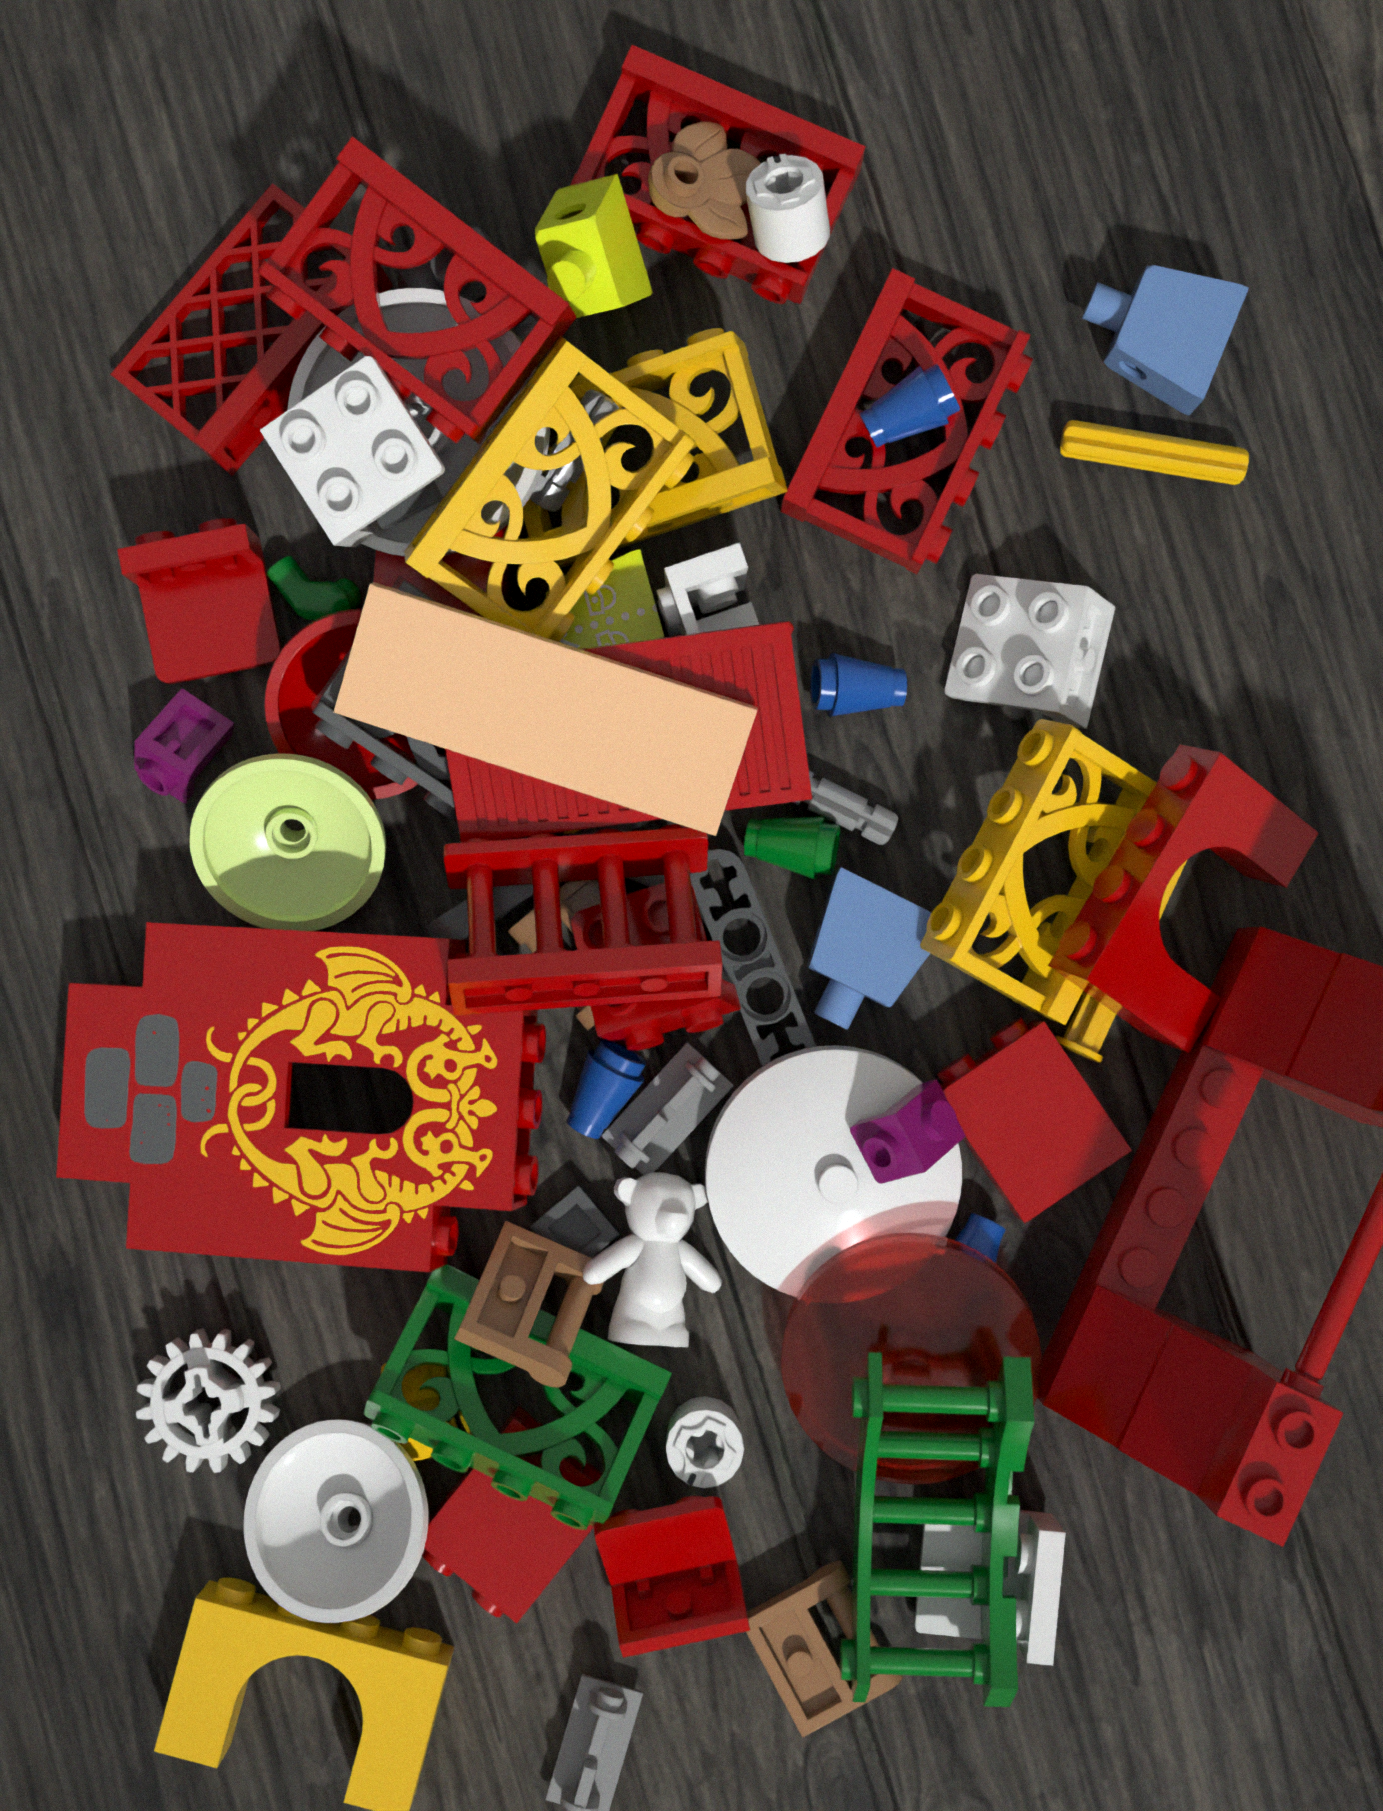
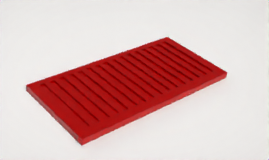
M790 621L581 649L758 707L724 811L812 799L791 637L794 627ZM446 749L461 843L471 838H486L495 841L527 837L540 833L550 834L661 819Z

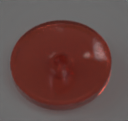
M893 1233L873 1237L845 1248L822 1264L809 1277L797 1294L785 1324L781 1368L785 1393L790 1407L799 1424L812 1441L832 1459L855 1472L857 1471L860 1418H852L853 1376L865 1377L868 1352L882 1353L883 1384L986 1387L987 1380L997 1381L1003 1357H1031L1033 1405L1038 1396L1042 1372L1041 1348L1036 1323L1024 1295L1007 1273L990 1258L976 1249L946 1237L924 1233ZM883 1412L881 1431L978 1434L979 1427H990L991 1422L986 1421L985 1415ZM877 1458L876 1480L898 1484H929L960 1477L978 1469L979 1466L978 1461Z

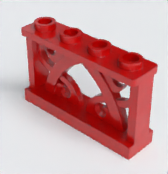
M631 45L621 67V76L570 186L605 177V170L609 162L621 154L628 152L649 154L650 163L636 162L626 167L622 172V177L634 176L641 182V189L637 193L632 195L623 193L636 238L641 244L660 253L668 254L673 249L694 258V265L711 276L726 279L730 274L752 284L751 289L768 301L784 304L786 300L801 304L825 247L814 256L798 262L783 263L768 259L759 252L755 245L748 203L740 206L748 229L747 235L741 238V244L730 239H719L702 232L688 215L673 217L653 206L654 203L649 193V171L660 155L671 152L673 142H669V135L675 138L677 133L681 131V126L684 122L688 121L693 124L698 122L717 123L724 128L727 139L741 144L740 150L753 155L756 159L763 155L775 157L779 156V154H786V156L805 157L816 163L823 173V180L833 184L826 198L831 236L848 195L852 191L861 171L866 146ZM635 98L647 103V137L619 136Z
M352 136L336 158L339 163L267 262L264 260L258 268L257 272L273 285L266 294V297L298 322L306 311L326 326L319 335V338L350 362L354 360L359 352L364 356L375 358L402 401L405 403L413 393L430 406L432 410L425 420L453 442L458 444L464 434H466L480 445L488 435L487 432L557 338L563 336L574 322L576 315L568 302ZM360 184L364 186L367 190L356 217L353 236L336 229H329L331 223ZM400 226H408L414 232V244L406 252H391L378 247L380 237L384 241L395 245L393 233ZM333 245L350 250V264L341 260H331L319 267L321 271L328 270L335 273L337 284L332 291L320 293L309 288L304 278L303 267L307 256L313 250ZM444 248L453 255L445 274L444 295L449 312L458 325L443 330L423 333L389 331L379 299L377 263L396 269L413 268L427 263ZM476 281L485 285L487 294L481 302H470L473 308L481 315L471 320L462 306L460 291L465 284ZM354 302L358 320L365 337L332 312L343 310ZM529 315L538 321L504 367L499 355L489 342L507 333ZM478 348L487 362L489 370L488 386L485 392L474 400H455L444 389L442 382L444 375L449 370H460L464 373L466 383L469 385L472 376V366L463 352ZM392 358L428 359L424 368V383Z
M892 268L787 489L788 492L785 493L781 512L801 522L805 520L897 563L912 573L918 574L925 559L937 564L953 529L942 524L951 503L953 502L964 507L979 476V471L969 467L978 446L990 450L1007 415L997 411L996 408L1005 389L1017 394L1029 370L1033 358L1023 354V351L1031 334L1020 329L1016 331L914 283L915 278ZM904 309L951 332L942 338L934 348L925 336L901 315ZM978 343L989 351L993 360V371L986 381L980 384L972 383L967 379L965 370L970 364L975 363L977 359H960L948 370L942 360L943 357L952 348L960 344ZM895 361L899 363L902 368V374L907 370L911 361L916 368L920 366L923 371L938 364L960 407V411L947 417L949 424L942 426L944 443L920 457L901 464L884 467L885 444L878 448L876 447L859 414L863 412L858 409L862 397L871 401H877L895 386L888 383L882 376L881 368L886 362ZM985 401L968 436L962 403L973 404ZM853 437H863L869 441L872 450L871 469H861L864 454L858 458H853L846 453L845 444ZM955 464L937 500L933 489L924 481L940 474ZM818 490L841 494L865 495L863 521L816 500L815 497ZM892 491L890 507L895 516L900 520L902 519L901 505L909 500L918 502L923 511L920 526L913 532L905 535H895L888 532L882 526L877 515L878 493Z

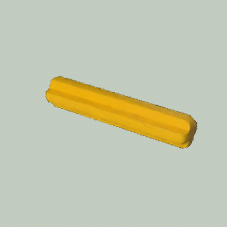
M1077 420L1067 422L1063 428L1060 441V453L1064 457L1231 485L1240 484L1244 480L1249 463V453L1244 448Z

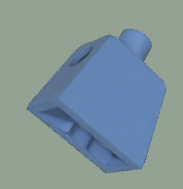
M1151 265L1146 266L1137 280L1131 295L1097 282L1084 310L1082 319L1115 332L1104 359V363L1108 368L1177 411L1189 416L1205 398L1249 287Z
M842 867L839 868L832 879L807 963V968L830 979L814 1013L848 1030L864 996L885 1007H891L930 954L920 948V943L927 931V922L932 912Z

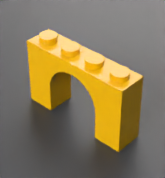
M220 1578L218 1582L209 1580L194 1601L154 1752L218 1768L231 1746L250 1676L263 1665L278 1658L296 1655L314 1657L331 1664L345 1675L354 1687L362 1708V1734L343 1803L373 1811H410L455 1646L442 1643L440 1635L427 1629L411 1627L405 1629V1632H400L379 1626V1619L372 1615L339 1623L310 1621L290 1613L270 1596L256 1593V1587L247 1581L237 1578Z

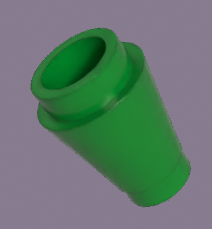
M825 817L762 820L751 818L746 829L744 855L755 857L758 860L812 879H816L818 874L832 876L839 849L840 826L826 823Z

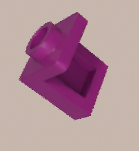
M937 1079L917 1085L883 1114L860 1120L850 1128L851 1135L874 1179L880 1184L926 1172L966 1136L957 1120L954 1109L945 1097Z

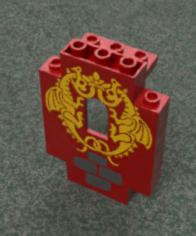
M147 922L143 986L69 983L56 1178L130 1183L126 1249L431 1272L447 1265L448 1256H453L457 1247L458 1220L456 1216H450V1207L513 1211L527 1205V1195L533 1196L535 1194L538 1183L539 1164L537 1156L530 1155L531 1129H538L540 1125L542 1093L541 1090L534 1089L535 1063H541L544 1059L546 1028L543 1023H537L538 1010L453 1015L448 986L447 959H461L469 956V953H465L466 940ZM292 1062L375 1067L396 1071L406 1079L412 1090L414 1104L411 1116L401 1128L387 1134L289 1127Z

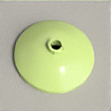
M268 754L247 759L230 767L220 774L205 790L196 807L190 827V852L196 872L205 888L230 913L250 924L265 929L315 931L345 920L359 910L371 897L381 878L385 862L386 837L384 826L368 794L358 783L341 770L318 759L303 755ZM288 819L298 820L304 825L305 829L300 831L291 830L285 825L284 821Z

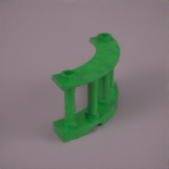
M868 1352L865 1377L853 1376L852 1418H860L854 1514L852 1639L841 1638L840 1679L852 1680V1702L865 1703L871 1685L870 1674L971 1677L972 1684L982 1685L983 1706L1010 1707L1018 1691L1016 1597L1014 1595H1003V1578H1008L1009 1557H1017L1020 1501L1019 1495H1011L1013 1472H1024L1028 1444L1035 1422L1031 1357H1003L997 1381L987 1380L986 1387L883 1384L882 1353ZM883 1412L985 1415L986 1421L991 1422L990 1427H979L978 1434L881 1431ZM877 1458L978 1461L979 1468H986L984 1492H974L973 1499L874 1496ZM873 1523L973 1526L974 1533H982L981 1565H971L970 1571L871 1568ZM872 1595L970 1599L972 1606H981V1643H972L971 1649L870 1646V1597Z

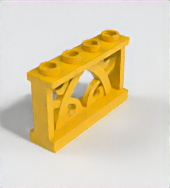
M713 328L698 332L687 339L688 346L666 354L662 350H650L639 353L627 360V368L610 373L695 440L689 453L697 447L703 452L695 455L692 462L696 463L699 467L698 478L690 483L679 481L672 489L663 485L648 505L654 510V513L645 529L632 542L624 538L616 549L788 492L782 469L777 462L750 367L746 345L733 331L724 332V329ZM711 370L719 371L726 375L730 382V398L724 410L718 416L705 423L698 416L703 415L711 407L715 395L714 388L711 387L702 397H694L690 392V384L697 375ZM582 374L574 377L568 386L579 401L582 400L587 391L592 389L609 397L619 406V409L624 408ZM670 385V399L652 392ZM740 415L742 416L754 461L743 465L740 464L729 446L718 435L733 424ZM617 427L601 437L603 449ZM584 470L576 483L569 481L566 486L570 493L562 504L561 527L553 529L548 510L541 508L529 498L523 506V518L528 538L556 535L585 524L587 489ZM618 488L620 493L619 502L628 490H622ZM580 554L555 562L562 568L574 564Z
M560 336L404 551L405 563L426 578H431L486 619L559 642L574 621L575 615L570 610L583 592L586 591L590 595L594 594L610 575L614 563L609 558L622 540L625 538L629 542L634 541L649 523L654 510L648 505L663 485L672 489L686 474L694 460V456L689 451L693 447L695 440ZM579 372L624 408L605 415L593 424L586 410L568 386ZM625 424H634L645 428L653 444L650 460L642 468L632 472L622 467L621 458L626 450L636 447L635 445L627 442H617L611 444L603 451L600 438L611 429ZM544 427H550L556 431V444L562 442L569 432H571L575 440L566 448L550 455L540 453L535 447V436ZM580 456L587 489L585 524L556 535L518 539L523 524V508L516 488L504 474L513 461L533 470H552L563 467ZM610 485L622 490H628L612 513ZM493 500L502 501L509 509L508 525L503 538L494 536L499 528L500 519L497 522L488 523L481 517L483 506ZM449 549L492 562L487 578L486 592L441 560ZM580 554L566 575L563 576L560 567L555 561ZM507 564H520L517 571V581L524 595L526 585L532 578L540 577L547 581L549 591L543 604L538 608L530 611H519L510 607L505 602L501 591V581Z
M1039 719L1033 729L1022 739L1017 752L1018 758L1003 786L991 798L987 808V817L974 842L961 855L957 865V874L942 903L929 916L927 931L920 943V948L1011 998L1012 1001L1026 1009L1066 1025L1083 990L1053 970L1048 964L1059 948L1062 935L1074 923L1093 891L1096 878L1108 866L1124 839L1130 821L1140 812L1157 782L1083 735L1074 726ZM1069 758H1073L1078 762L1083 775V789L1080 801L1076 803L1075 783L1070 776L1062 774ZM1062 774V787L1057 793L1052 794V791L1059 777ZM1101 775L1122 788L1115 804L1097 802L1101 788ZM1071 830L1068 844L1069 858L1077 877L1068 895L1048 897L1029 910L1023 880V853L1048 837ZM1086 841L1094 843L1088 856L1086 854ZM1058 912L1052 925L1048 922L1041 924L1048 916ZM989 913L990 925L980 935L995 938L1008 931L1009 936L994 951L986 954H977L973 950L972 944ZM1017 952H1019L1029 966L1022 983L998 970V968L1011 960Z

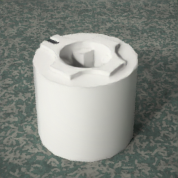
M779 154V156L767 158V161L761 163L750 173L746 181V196L755 245L763 256L772 261L789 263L805 260L823 249L830 237L823 173L816 163L805 157Z
M706 1396L690 1399L680 1405L671 1416L666 1433V1452L668 1463L675 1475L688 1485L709 1488L719 1486L732 1478L740 1467L744 1452L740 1420L733 1409L720 1399Z

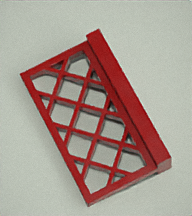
M273 183L111 373L120 384L199 447L231 476L237 472L264 440L260 429L288 410L289 395L298 366L310 344L325 327L324 324L306 311L299 322L293 319L287 326L268 328L266 301L270 299L266 297V294L273 285L266 286L265 278L257 270L264 259L270 258L280 242L263 244L262 228L279 208L293 218V225L305 209ZM333 245L320 247L312 251L334 250L344 258V262L350 264L351 251ZM306 258L303 273L309 288L320 293L332 291L337 284L335 273L333 272L330 277L308 280ZM252 261L253 288L223 292L222 275L234 263ZM377 263L378 293L389 291L393 284L380 264ZM254 303L256 330L225 334L224 307ZM211 309L213 336L183 340L182 322L192 311ZM345 309L332 313H334L337 316ZM257 344L258 362L248 374L227 376L226 349ZM214 350L215 378L185 382L183 354ZM171 356L172 384L145 387L135 379L151 359ZM216 392L217 410L204 426L198 430L187 421L186 396ZM173 398V409L162 400Z

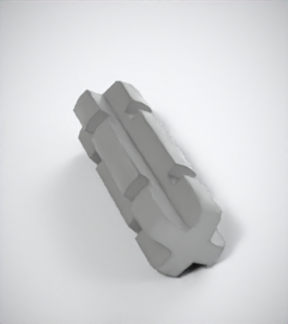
M592 389L587 391L580 401L593 424L605 415L619 409V406L609 397ZM571 432L559 444L555 442L547 455L557 453L575 441ZM577 457L574 461L563 467L545 470L544 473H541L530 499L545 510L553 512L559 510L570 493V490L566 487L568 482L576 483L584 470L581 457Z
M809 771L812 799L803 801L809 804L808 810L850 831L857 828L862 831V837L879 845H884L889 841L898 823L896 813L878 804L873 808L867 805L868 799L825 778L818 781L812 778L814 773Z

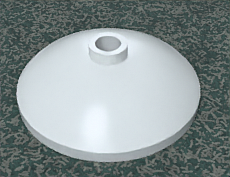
M326 1420L294 1431L273 1448L253 1478L244 1511L243 1529L247 1555L256 1578L263 1589L281 1607L296 1616L321 1623H339L366 1617L378 1611L393 1600L413 1576L424 1551L428 1532V1502L425 1487L415 1463L398 1442L382 1436L371 1425L351 1420ZM353 1508H356L361 1516L360 1525L355 1531L350 1528L348 1523V1516Z

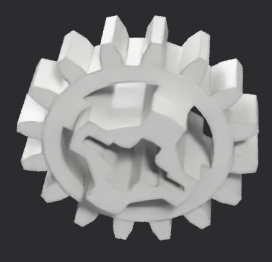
M204 1328L197 1329L190 1335V1348L183 1340L177 1337L166 1345L167 1354L170 1359L157 1355L149 1361L147 1367L157 1378L145 1379L138 1384L137 1392L150 1397L151 1401L136 1412L137 1419H153L155 1428L147 1434L145 1440L148 1444L157 1442L162 1438L165 1440L168 1446L162 1458L168 1463L179 1453L187 1455L186 1470L193 1473L204 1459H208L212 1471L218 1473L226 1467L228 1453L236 1462L241 1464L251 1455L250 1446L247 1441L261 1446L267 1440L270 1433L260 1422H273L279 1416L280 1409L266 1403V1399L276 1394L281 1387L280 1382L264 1381L262 1373L272 1364L269 1357L260 1359L255 1363L249 1357L253 1350L254 1341L248 1339L238 1348L230 1346L231 1330L224 1329L217 1334L213 1343H209L208 1335ZM222 1362L232 1367L241 1378L238 1379L222 1367ZM187 1363L188 1369L184 1372L185 1386L182 1389H178L175 1393H169L170 1385L176 1372ZM204 1389L208 1397H219L221 1405L213 1412L209 1403H199L197 1395ZM249 1407L248 1416L243 1427L238 1433L230 1437L229 1431L233 1428L232 1414ZM177 1422H179L184 1427L195 1434V1437L189 1435L184 1430H182V1428L177 1424Z

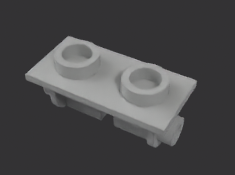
M687 1042L601 1136L616 1149L614 1152L631 1168L635 1167L643 1175L655 1172L734 1085Z
M582 1673L547 1792V1801L561 1804L564 1807V1811L610 1810L643 1691Z

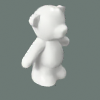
M664 1172L647 1173L636 1180L628 1177L618 1179L614 1186V1194L625 1204V1213L632 1234L618 1240L588 1261L583 1269L584 1281L592 1285L603 1283L621 1269L626 1268L610 1320L608 1339L636 1345L689 1347V1332L685 1326V1311L682 1302L687 1284L685 1274L701 1290L715 1293L722 1284L719 1272L693 1246L682 1240L694 1220L695 1210L708 1202L706 1187L701 1184H690L677 1175Z

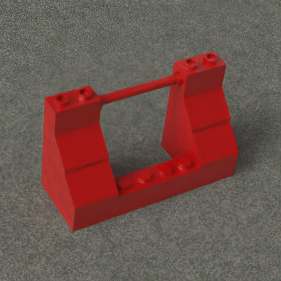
M1258 926L1238 928L1210 988L1211 991L1221 997V1000L1189 1054L1182 1051L1035 1372L1032 1379L1033 1394L1042 1405L1192 1492L1217 1517L1284 1547L1344 1414L1320 1397L1325 1386L1318 1382L1322 1380L1383 1245V1172L1294 1366L1296 1368L1295 1371L1286 1367L1284 1372H1282L1256 1353L1156 1306L1261 1077L1354 1121L1383 1128V966Z

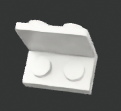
M365 356L260 429V432L334 546L356 547L376 534L370 523L441 476L445 471L443 463L375 358Z
M740 543L664 568L665 587L656 590L659 599L657 601L669 637L677 634L700 633L692 607L699 605L701 613H709L737 602L735 593L745 589L748 571Z
M983 574L973 575L952 656L945 694L958 700L1040 711L1057 722L1070 724L1076 728L1087 729L1115 606L1088 586Z
M1020 1510L1017 1557H1009L1008 1578H1003V1595H1014L1016 1597V1643L1026 1663L1053 1666L1066 1533L1053 1513ZM923 1524L919 1570L970 1571L971 1565H981L982 1533H974L973 1526ZM916 1597L914 1626L919 1633L981 1639V1606H972L970 1599Z

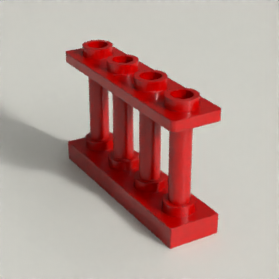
M673 824L663 826L658 830L623 832L617 829H603L593 834L569 836L540 833L525 839L492 841L486 838H471L462 843L444 845V863L448 887L450 889L467 888L469 956L461 959H447L448 986L454 1016L721 996L722 955L720 940L701 941L697 939L690 873L707 870L708 833L683 825ZM664 875L670 942L668 944L634 946L630 944L625 877ZM598 879L604 946L600 949L567 951L563 949L559 882ZM533 884L537 951L532 954L500 956L496 954L493 887Z

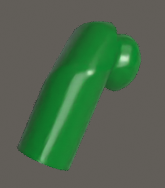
M292 556L279 560L267 572L268 577L299 617L305 620L314 621L337 611L358 609L361 604L360 589L353 581L347 578H340L335 583L330 581H310Z

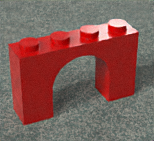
M1180 744L1174 755L1164 764L1159 780L1142 809L1130 821L1126 835L1108 866L1096 878L1093 891L1074 923L1062 935L1059 948L1048 966L1147 1037L1189 1054L1220 1002L1221 997L1180 968L1170 958L1163 945L1159 916L1161 902L1169 881L1187 859L1209 848L1245 877L1287 888L1319 833L1221 752Z

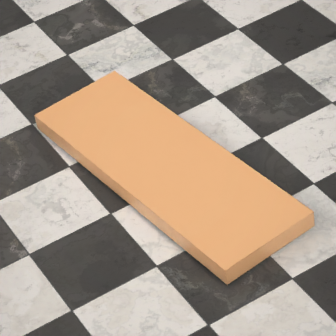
M373 582L369 585L333 713L716 836L758 707Z

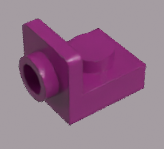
M181 688L135 740L134 769L138 777L153 792L162 796L170 794L179 801L186 803L194 794L196 777L232 737L234 722Z

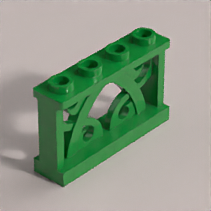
M448 1264L434 1270L367 1400L364 1415L373 1420L371 1427L382 1436L395 1442L405 1444L409 1438H412L432 1448V1458L450 1469L467 1472L468 1468L471 1467L492 1477L491 1486L510 1498L527 1501L528 1496H531L552 1506L550 1514L558 1521L570 1527L586 1530L588 1525L594 1526L596 1522L603 1524L610 1515L613 1504L672 1373L591 1333L579 1329L569 1355L572 1362L570 1373L582 1378L583 1388L579 1391H570L569 1394L572 1398L583 1404L576 1408L564 1397L559 1387H549L542 1384L547 1400L562 1418L534 1429L499 1434L482 1405L473 1373L478 1375H494L510 1370L515 1365L499 1358L479 1359L471 1357L470 1349L482 1354L487 1353L454 1339L479 1279ZM434 1308L450 1314L446 1351L436 1349L414 1350ZM539 1309L528 1338L545 1345L556 1317ZM424 1365L447 1367L448 1378L433 1377L424 1382L419 1391L423 1389L433 1390L438 1395L439 1405L434 1410H419L407 1403L402 1392V1380L408 1372ZM622 1397L636 1404V1407L617 1448L609 1435L596 1423ZM457 1412L467 1433L448 1424ZM583 1433L598 1447L603 1460V1473L597 1482L589 1486L580 1487L568 1482L561 1475L559 1466L562 1460L573 1458L579 1462L582 1469L585 1468L586 1455L584 1449L574 1439ZM542 1453L540 1468L520 1459Z

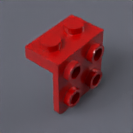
M232 518L210 520L198 526L199 533L174 537V533L170 531L150 532L137 536L135 538V546L117 549L122 575L139 587L155 674L162 682L176 684L274 664L282 650L261 541L245 523L237 525V520Z
M665 882L626 895L630 944L634 946L668 944L670 942ZM691 885L697 939L707 941L694 888ZM600 904L576 912L572 917L571 926L577 950L600 949L603 947ZM724 979L721 982V996L591 1006L597 1036L626 1046L628 1051L644 1050L660 1045L664 1042V1033L683 1027L689 1033L718 1027L724 1023L722 1015L741 1009L735 985Z
M688 1496L674 1504L648 1510H622L613 1514L603 1524L598 1522L594 1524L595 1541L611 1585L618 1643L623 1658L751 1631L739 1564L721 1498L716 1496Z

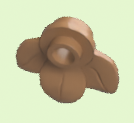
M698 122L686 126L679 131L673 141L671 152L660 155L653 163L648 175L650 197L655 206L663 213L673 217L688 215L699 229L709 236L719 239L743 238L747 235L748 229L740 206L748 203L746 181L750 173L761 162L753 155L740 149H727V138L721 125L713 122Z

